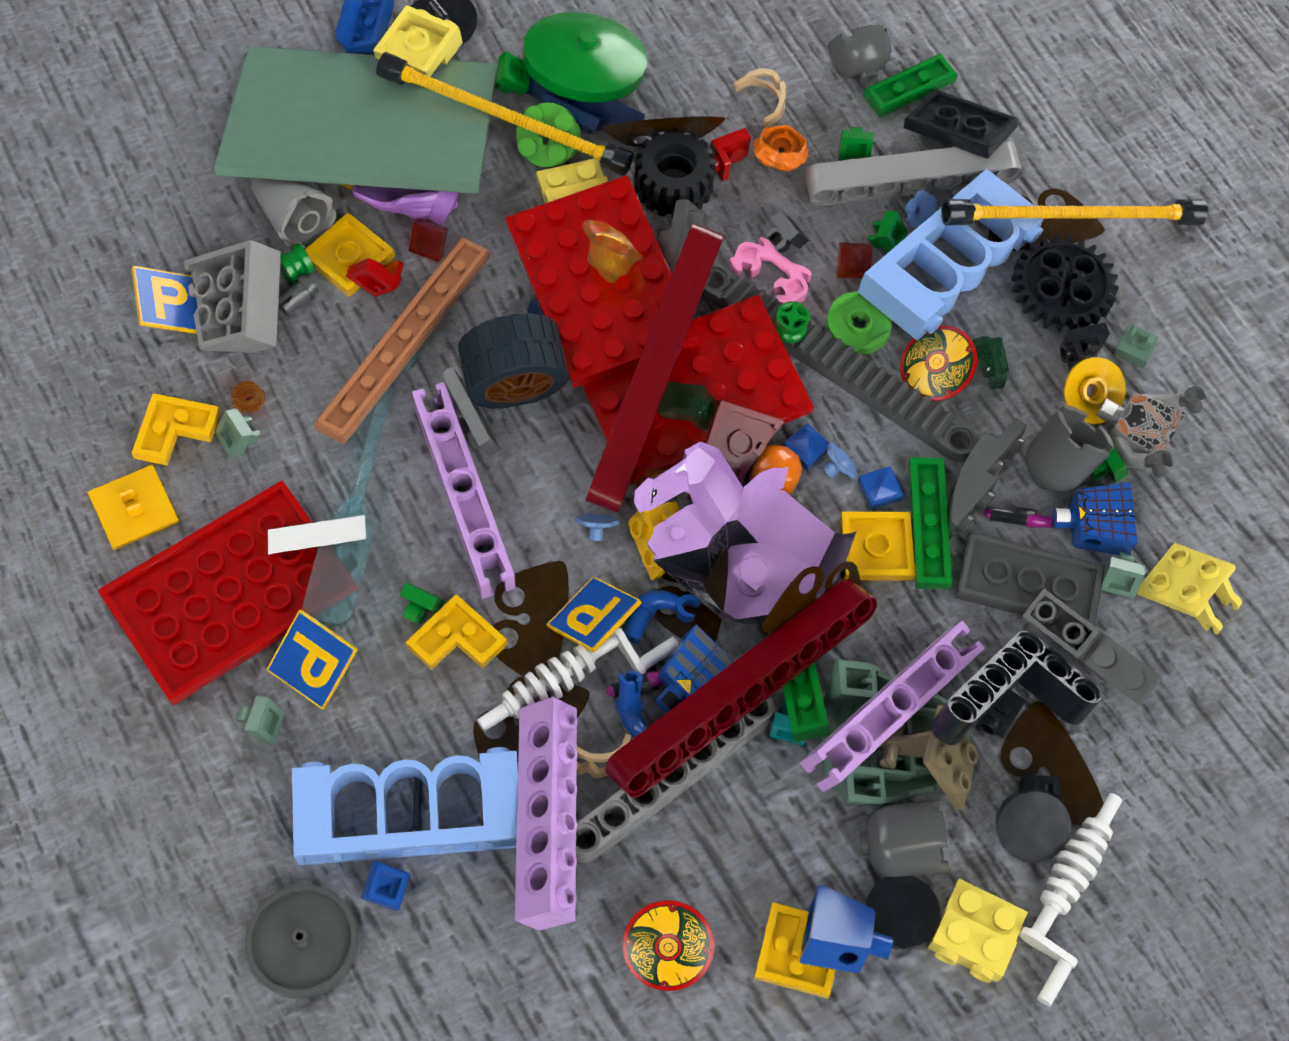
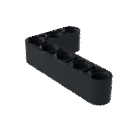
M1020 631L950 697L933 720L931 730L941 742L948 745L958 744L1018 683L1062 720L1072 725L1081 724L1100 702L1102 695L1099 687L1041 638L1032 632Z

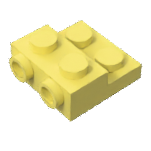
M406 5L373 51L377 59H380L384 52L396 55L408 61L407 64L411 65L415 71L431 77L440 63L448 64L463 41L459 26L452 21L442 20L430 15L423 9L417 10Z
M595 159L536 171V179L544 204L608 182L607 176L604 177L599 161Z
M959 878L948 899L928 949L934 951L935 957L950 965L958 963L970 969V974L981 981L990 983L993 980L998 982L1004 976L1016 947L1017 937L1028 912Z

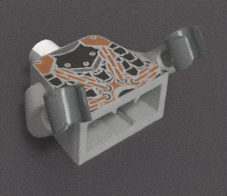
M1198 386L1188 388L1184 395L1182 393H1133L1124 407L1106 398L1096 416L1113 425L1108 435L1111 437L1116 451L1127 468L1142 470L1148 475L1152 471L1154 476L1161 478L1166 474L1165 466L1171 467L1173 465L1171 454L1165 450L1186 413L1183 411L1184 407L1187 406L1191 413H1199L1203 409L1200 400H1204L1206 396L1204 390Z

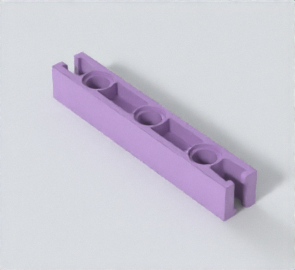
M443 382L435 385L437 398H434L435 405H442L443 409L430 413L427 412L423 397L426 396L424 389L412 391L413 405L481 598L484 599L493 596L495 593L493 587H490L489 578L484 577L483 570L499 567L501 571L500 578L502 582L504 581L505 591L515 589V575L446 385ZM439 428L448 429L445 433L435 432ZM459 486L470 487L466 492H457L455 490ZM482 545L492 547V550L487 553L478 552L476 549Z
M963 620L938 637L799 762L807 773H811L816 769L814 766L826 757L835 765L836 768L831 769L828 772L829 775L816 784L822 792L844 780L985 649L980 641H977L965 650L962 647L957 650L952 646L951 642L954 638L961 634L966 636L970 632V629Z

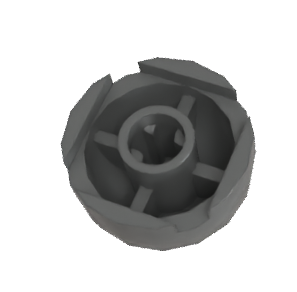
M883 25L858 27L851 30L852 36L843 40V36L840 34L829 42L827 47L834 67L841 75L852 79L859 78L860 82L875 79L877 72L885 67L891 55L890 37L887 28L884 29Z

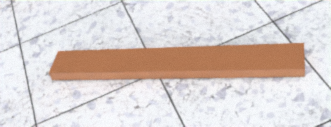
M463 237L459 240L315 421L316 430L342 444L348 441L490 259L489 250Z

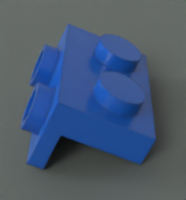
M344 0L335 30V38L347 53L366 54L374 52V48L387 32L395 3L394 0Z

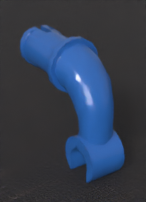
M650 590L638 597L642 603L626 619L622 631L629 642L639 644L650 617H654L657 610H673L682 622H693L695 615L686 612L684 606L691 605L699 609L700 601L691 594L680 597L665 590Z
M626 671V674L622 673L619 675V698L615 702V709L620 714L623 726L635 738L648 728L641 713L644 709V702L641 699L643 676L636 671Z

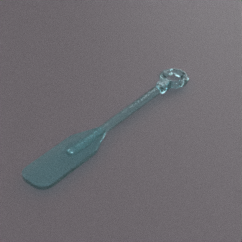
M418 351L401 373L407 372L414 367L418 360ZM396 379L374 406L351 496L330 519L335 520L365 515L366 539L319 546L303 602V611L322 624L333 626L346 624L351 620L372 543V532L364 498Z

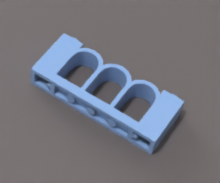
M985 169L952 198L971 199V203L979 204L980 206H1034L988 169ZM940 208L864 273L858 293L918 341L926 332L932 334L943 322L941 316L952 310L960 292L971 291L980 285L988 267L999 266L1006 262L1013 248L1018 251L1027 242L1030 245L1032 242H1035L1043 231L1040 226L1044 218L979 219L978 221L1003 241L993 242L979 235L968 225H944ZM942 237L970 259L975 266L965 267L957 264L936 248L933 243ZM912 261L940 282L948 292L940 293L926 288L906 272L904 268Z
M505 747L491 748L487 750V753L479 754L480 763L468 756H452L445 758L437 764L432 773L422 763L406 759L393 762L383 770L380 776L365 765L353 763L341 766L333 773L330 765L324 766L321 762H307L302 764L300 768H292L294 858L298 866L516 848L517 751H509ZM460 773L474 777L482 789L484 826L440 829L438 801L440 786L451 775ZM419 778L429 789L431 830L388 833L386 801L388 791L400 779ZM352 782H365L372 786L376 791L377 834L335 838V799L340 789Z

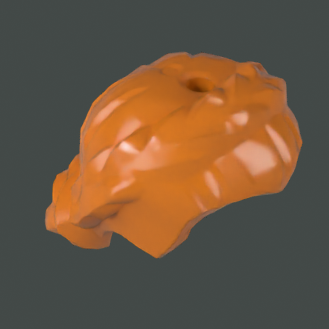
M789 125L764 128L761 135L753 141L754 153L758 161L769 168L789 172L796 169L799 165L804 164L809 157L807 139Z

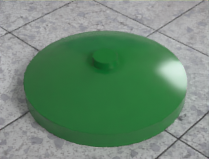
M581 12L559 13L539 20L526 33L522 51L524 66L537 83L559 96L582 102H608L631 94L642 83L647 65L645 48L630 30L608 18Z

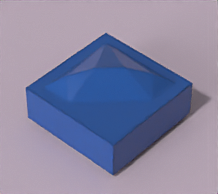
M807 423L790 437L783 446L790 448L799 456L802 467L807 471L827 454V445L830 443Z
M891 466L861 475L858 478L859 486L870 510L903 499L904 494Z
M377 861L372 862L361 899L393 911L399 910L410 873Z

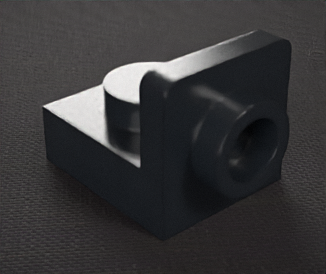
M1106 322L1068 330L1060 345V356L1062 361L1067 363L1070 371L1077 363L1085 359V355L1095 354L1102 349L1110 334Z
M1010 691L977 725L987 734L998 735L1003 738L1027 700Z

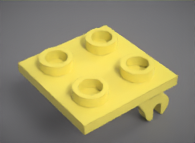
M1177 543L1170 547L1140 584L1137 591L1139 596L1195 617L1206 631L1212 627L1216 635L1222 630L1223 625L1215 618L1208 603L1212 595L1215 593L1225 607L1231 602L1234 610H1237L1242 604V600L1234 593L1228 580L1236 569L1234 564Z

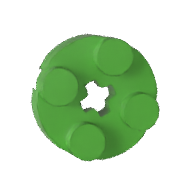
M540 103L536 106H530L525 110V116L581 138V130L578 123H576L572 113L565 107L555 103ZM519 125L517 126L516 139L518 150L521 155L525 156L534 165L543 168L558 167L568 159H571L577 152L574 148L563 145V143L560 144L552 139L549 140L548 144H544V138L541 137V134L538 135L530 130L519 127Z
M849 292L841 295L832 303L825 327L827 331L831 332L835 340L840 338L843 345L846 347L851 345L855 353L867 355L878 351L887 343L893 321L862 295H859L858 292ZM856 318L858 321L865 320L867 323L864 328H857L853 325V319Z

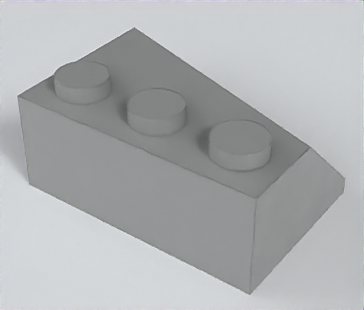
M248 240L183 261L185 271L190 272L193 278V283L188 285L190 296L196 297L198 308L193 316L201 350L255 353L276 347L281 251L253 240Z

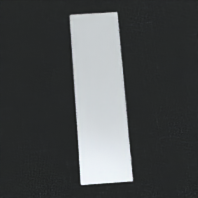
M365 515L268 530V554L365 540Z

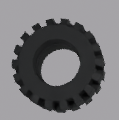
M668 129L664 130L662 135L658 132L653 134L651 140L646 139L642 143V148L638 149L635 159L634 188L635 192L639 193L638 199L640 202H647L646 208L652 212L656 209L658 210V215L665 217V214H672L671 218H673L676 200L688 199L700 210L703 208V203H708L713 192L716 159H714L712 148L707 149L708 143L704 139L697 140L698 135L692 132L690 135H687L685 130L678 129V133ZM676 169L688 175L681 178H672L661 172Z

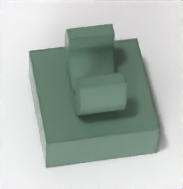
M1129 323L1113 355L1144 368L1159 337L1155 336L1152 332L1149 333L1140 329L1139 326Z
M237 408L224 412L214 432L230 458L242 456L247 446L255 444L261 435L260 430L251 431L249 426L253 419L250 416L242 417Z
M1120 552L1119 559L1111 557L1104 571L1101 590L1134 599L1145 576V565L1134 563V555Z
M256 696L252 708L240 706L235 720L246 723L244 730L259 743L273 746L285 711L270 698Z

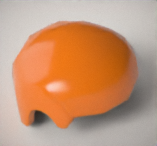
M778 444L767 445L760 457H757L750 466L748 472L749 481L754 479L759 473L771 468L788 467L784 488L780 490H784L791 495L802 474L799 456L786 446Z

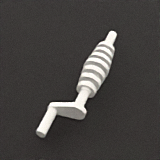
M619 627L595 653L578 645L573 648L575 657L569 651L560 654L563 664L556 657L547 660L551 672L543 663L537 665L535 671L539 680L532 672H528L524 676L528 687L525 688L520 681L516 682L513 685L516 695L513 696L508 690L501 695L503 699L501 701L502 704L478 718L477 723L485 732L508 716H514L516 719H519L520 708L534 704L535 699L538 702L548 699L547 691L551 697L560 699L563 697V694L558 684L566 692H569L574 687L570 676L576 682H581L585 678L582 669L584 668L590 674L596 669L595 660L617 646L633 670L643 675L647 669L671 655L678 645V641L672 636L639 658Z
M1113 793L1108 795L1096 818L1087 817L1082 823L1083 828H1079L1073 835L1074 839L1069 840L1065 845V850L1060 851L1056 858L1058 863H1055L1051 870L1053 877H1049L1046 882V888L1049 891L1044 890L1040 897L1044 908L1033 927H1023L1019 934L1021 939L1027 944L1058 961L1037 997L1041 1003L1047 1006L1052 1005L1070 971L1076 967L1078 960L1045 936L1056 916L1059 914L1066 915L1072 907L1069 903H1076L1080 898L1079 892H1084L1089 886L1088 881H1092L1097 874L1096 868H1099L1102 862L1101 855L1105 854L1108 847L1105 841H1110L1113 835L1109 824L1123 801Z

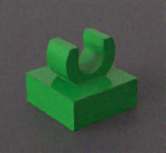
M505 51L498 57L496 83L498 84L495 85V89L504 94L513 91L523 95L529 90L530 74L526 70L523 60Z
M850 127L849 130H842L838 161L871 157L874 141L873 132H863L861 127Z
M885 211L882 221L879 220L872 223V227L877 234L868 235L867 240L871 247H882L885 254H887L906 238L908 230L897 211Z
M1115 447L1109 453V457L1091 474L1094 480H1098L1110 473L1115 483L1127 477L1126 466Z
M405 583L400 593V596L410 600L402 617L414 623L421 624L427 609L437 613L445 600L409 583Z

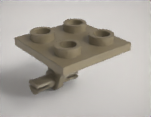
M939 705L937 707L935 717L938 715V713L941 711L944 705ZM903 724L882 743L884 752L880 765L883 768L894 769L898 755L923 757V763L956 810L964 808L966 796L970 790L973 768L977 763V750L966 736L958 744L948 745L938 740L932 730L904 736L906 725Z

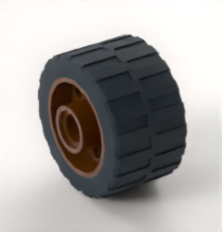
M526 313L497 317L473 327L458 342V352L468 397L474 404L480 407L504 409L534 403L557 393L569 379L557 324L554 320L544 315Z

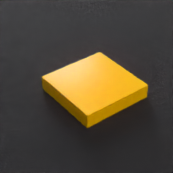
M349 212L305 249L314 269L348 297H351L361 288L345 277L349 265L370 258L384 266L395 258V250Z
M911 512L841 513V534L856 531L846 561L853 562L857 566L860 580H914L915 563ZM843 569L844 579H848L849 570Z

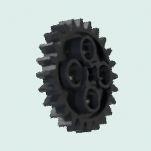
M1058 234L1054 236L1052 243L1046 237H1042L1039 245L1032 242L1029 250L1023 249L1020 258L1017 259L1013 268L1011 281H1014L1011 291L1018 293L1015 302L1026 303L1022 312L1025 314L1033 311L1035 315L1032 321L1036 322L1041 318L1044 319V328L1046 329L1051 323L1056 324L1058 332H1061L1064 325H1068L1069 330L1076 329L1078 324L1081 327L1089 326L1090 323L1098 324L1101 317L1106 318L1116 300L1115 295L1119 289V286L1115 285L1118 275L1110 273L1114 264L1103 263L1106 254H1094L1096 250L1095 244L1088 249L1085 248V239L1083 238L1078 244L1073 243L1071 235H1068L1065 242L1061 241ZM1065 260L1069 262L1066 280L1062 277L1066 269ZM1065 281V289H1067V291L1064 295L1063 307L1060 305V299L1063 292V286Z

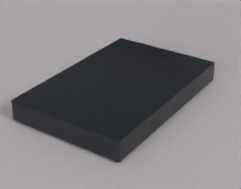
M937 89L933 90L904 119V129L987 159L1010 136L1018 124V118Z

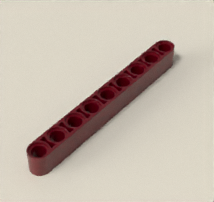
M692 223L585 501L616 513L619 512L717 257L724 234Z
M850 579L838 582L617 750L606 763V774L628 796L636 798L645 794L865 624L876 611V598Z

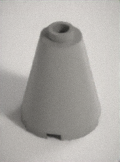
M253 179L251 185L252 193L280 240L287 247L291 248L299 243L305 250L308 244L318 239L333 226L336 218V211L332 205L334 202L325 192L301 181Z

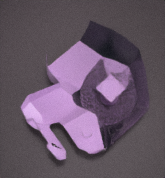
M699 442L684 450V457L680 463L655 479L647 478L635 490L634 503L639 513L650 511L682 492L689 493L693 504L684 507L654 528L653 535L648 541V547L655 556L654 562L719 618L729 622L744 624L765 622L768 614L789 584L800 572L808 567L818 566L822 569L824 578L821 588L816 593V598L825 593V582L830 572L840 563L846 562L856 531L848 534L833 532L788 493L780 490L784 488L788 467L771 468L763 471L746 486L742 487L721 451L716 447ZM728 549L727 589L724 611H722L707 593L704 580L710 575L719 556ZM841 570L834 576L832 585L837 580ZM811 573L802 579L799 585L801 593L805 594L812 590L816 584V575Z

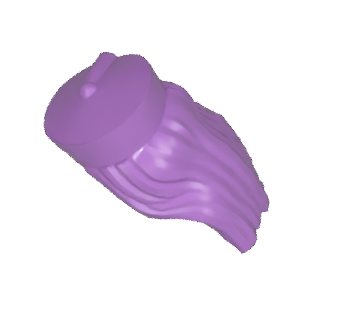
M353 185L352 187L354 197L378 210L401 213L415 220L427 218L439 226H442L452 210L458 207L457 198L459 192Z

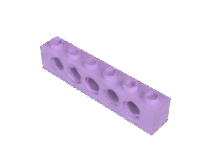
M555 697L522 707L519 712L515 921L539 931L574 922L577 899V708Z

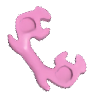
M760 237L759 244L752 242L741 243L736 250L735 256L730 258L729 268L737 276H741L742 269L751 271L750 278L756 277L761 271V261L771 262L786 273L788 279L779 278L774 283L772 290L774 295L777 293L781 294L776 295L780 304L789 301L802 303L806 299L808 293L807 282H810L812 273L806 267L795 264L780 254L768 239Z

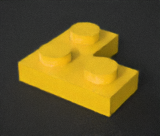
M153 393L132 450L134 459L168 466L178 436L211 442L221 414L219 406Z
M457 594L405 642L406 647L431 670L457 646L483 669L508 645L507 639Z
M772 902L754 979L828 999L832 989L835 969L800 963L801 946L809 912Z

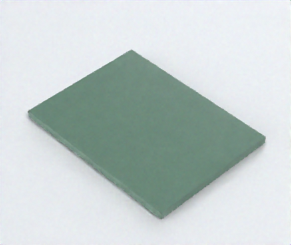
M249 46L215 161V175L479 194L491 115L417 84L404 82L401 85L377 76L376 67L379 59L375 55ZM450 60L447 65L440 63L431 75V78L493 102L497 64Z

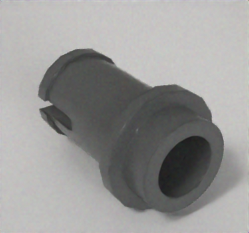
M308 276L304 278L298 277L296 279L297 283L278 298V307L281 310L284 308L283 312L287 316H290L292 312L308 299L314 300L316 298L315 294L319 289Z

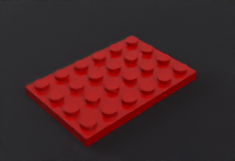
M628 175L505 217L507 228L544 316L551 318L557 324L569 379L573 388L636 366L672 274ZM693 321L690 324L681 349L700 343Z
M759 294L692 320L698 332L700 343L681 349L629 485L669 470L683 460L684 450L699 442L704 443L718 400L785 421L783 424L813 413L814 406ZM637 365L581 385L606 442H608Z
M283 480L97 590L172 706L283 638L299 610H303L315 618L358 591L357 584L329 545L268 554V530L313 523Z

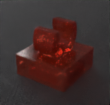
M418 218L413 223L409 252L439 262L444 255L448 228Z
M839 242L836 266L837 277L863 279L864 273L871 268L872 244Z

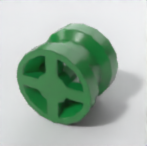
M299 243L293 245L288 253L281 252L280 271L289 284L297 282L296 279L302 274L309 275L315 272L311 259Z
M789 301L783 303L777 310L774 323L781 340L785 343L800 342L807 333L810 313L799 302Z

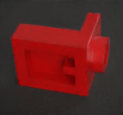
M746 128L711 140L710 148H712L714 159H716L715 172H717L721 181L728 180L731 163L738 162L745 156H748L751 136Z
M367 258L349 265L345 277L372 296L378 297L388 292H393L399 286L404 263L396 260L382 266L378 261Z

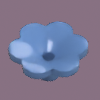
M920 190L916 193L915 198L909 200L905 207L909 226L916 227L917 229L936 212L937 200L934 195H928L926 191Z
M832 442L827 445V453L832 461L824 467L825 472L832 478L840 471L843 474H847L851 479L856 478L857 467L849 459L847 453Z
M584 514L583 516L575 517V522L590 528L589 539L593 541L603 540L604 528L619 525V519L613 518L610 515Z

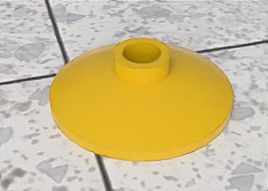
M1091 357L1080 361L1071 369L1065 380V404L1084 411L1088 415L1084 420L1089 424L1106 422L1096 416L1106 398L1119 406H1122L1125 399L1126 384L1124 376L1116 364L1105 358ZM1090 384L1092 392L1090 395H1087V387Z

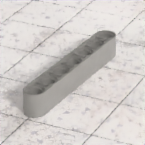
M1004 141L988 159L957 147L818 163L808 167L804 172V177L811 203L816 206H826L916 195L920 190L927 193L959 190L966 187L985 169H988L1007 184L1018 180L1023 175V169L1016 145L1013 142Z
M770 696L758 705L764 710L765 715L756 717L748 713L731 726L738 734L736 737L726 738L721 734L703 749L709 753V758L699 760L692 756L678 767L676 771L682 777L680 780L670 782L664 778L647 792L653 797L650 803L640 804L621 789L578 821L576 839L580 836H589L594 840L595 844L589 849H581L576 846L577 862L584 864L596 860L765 730L770 723L774 710L772 697ZM616 813L623 817L624 822L620 826L613 827L609 826L604 818L609 814Z

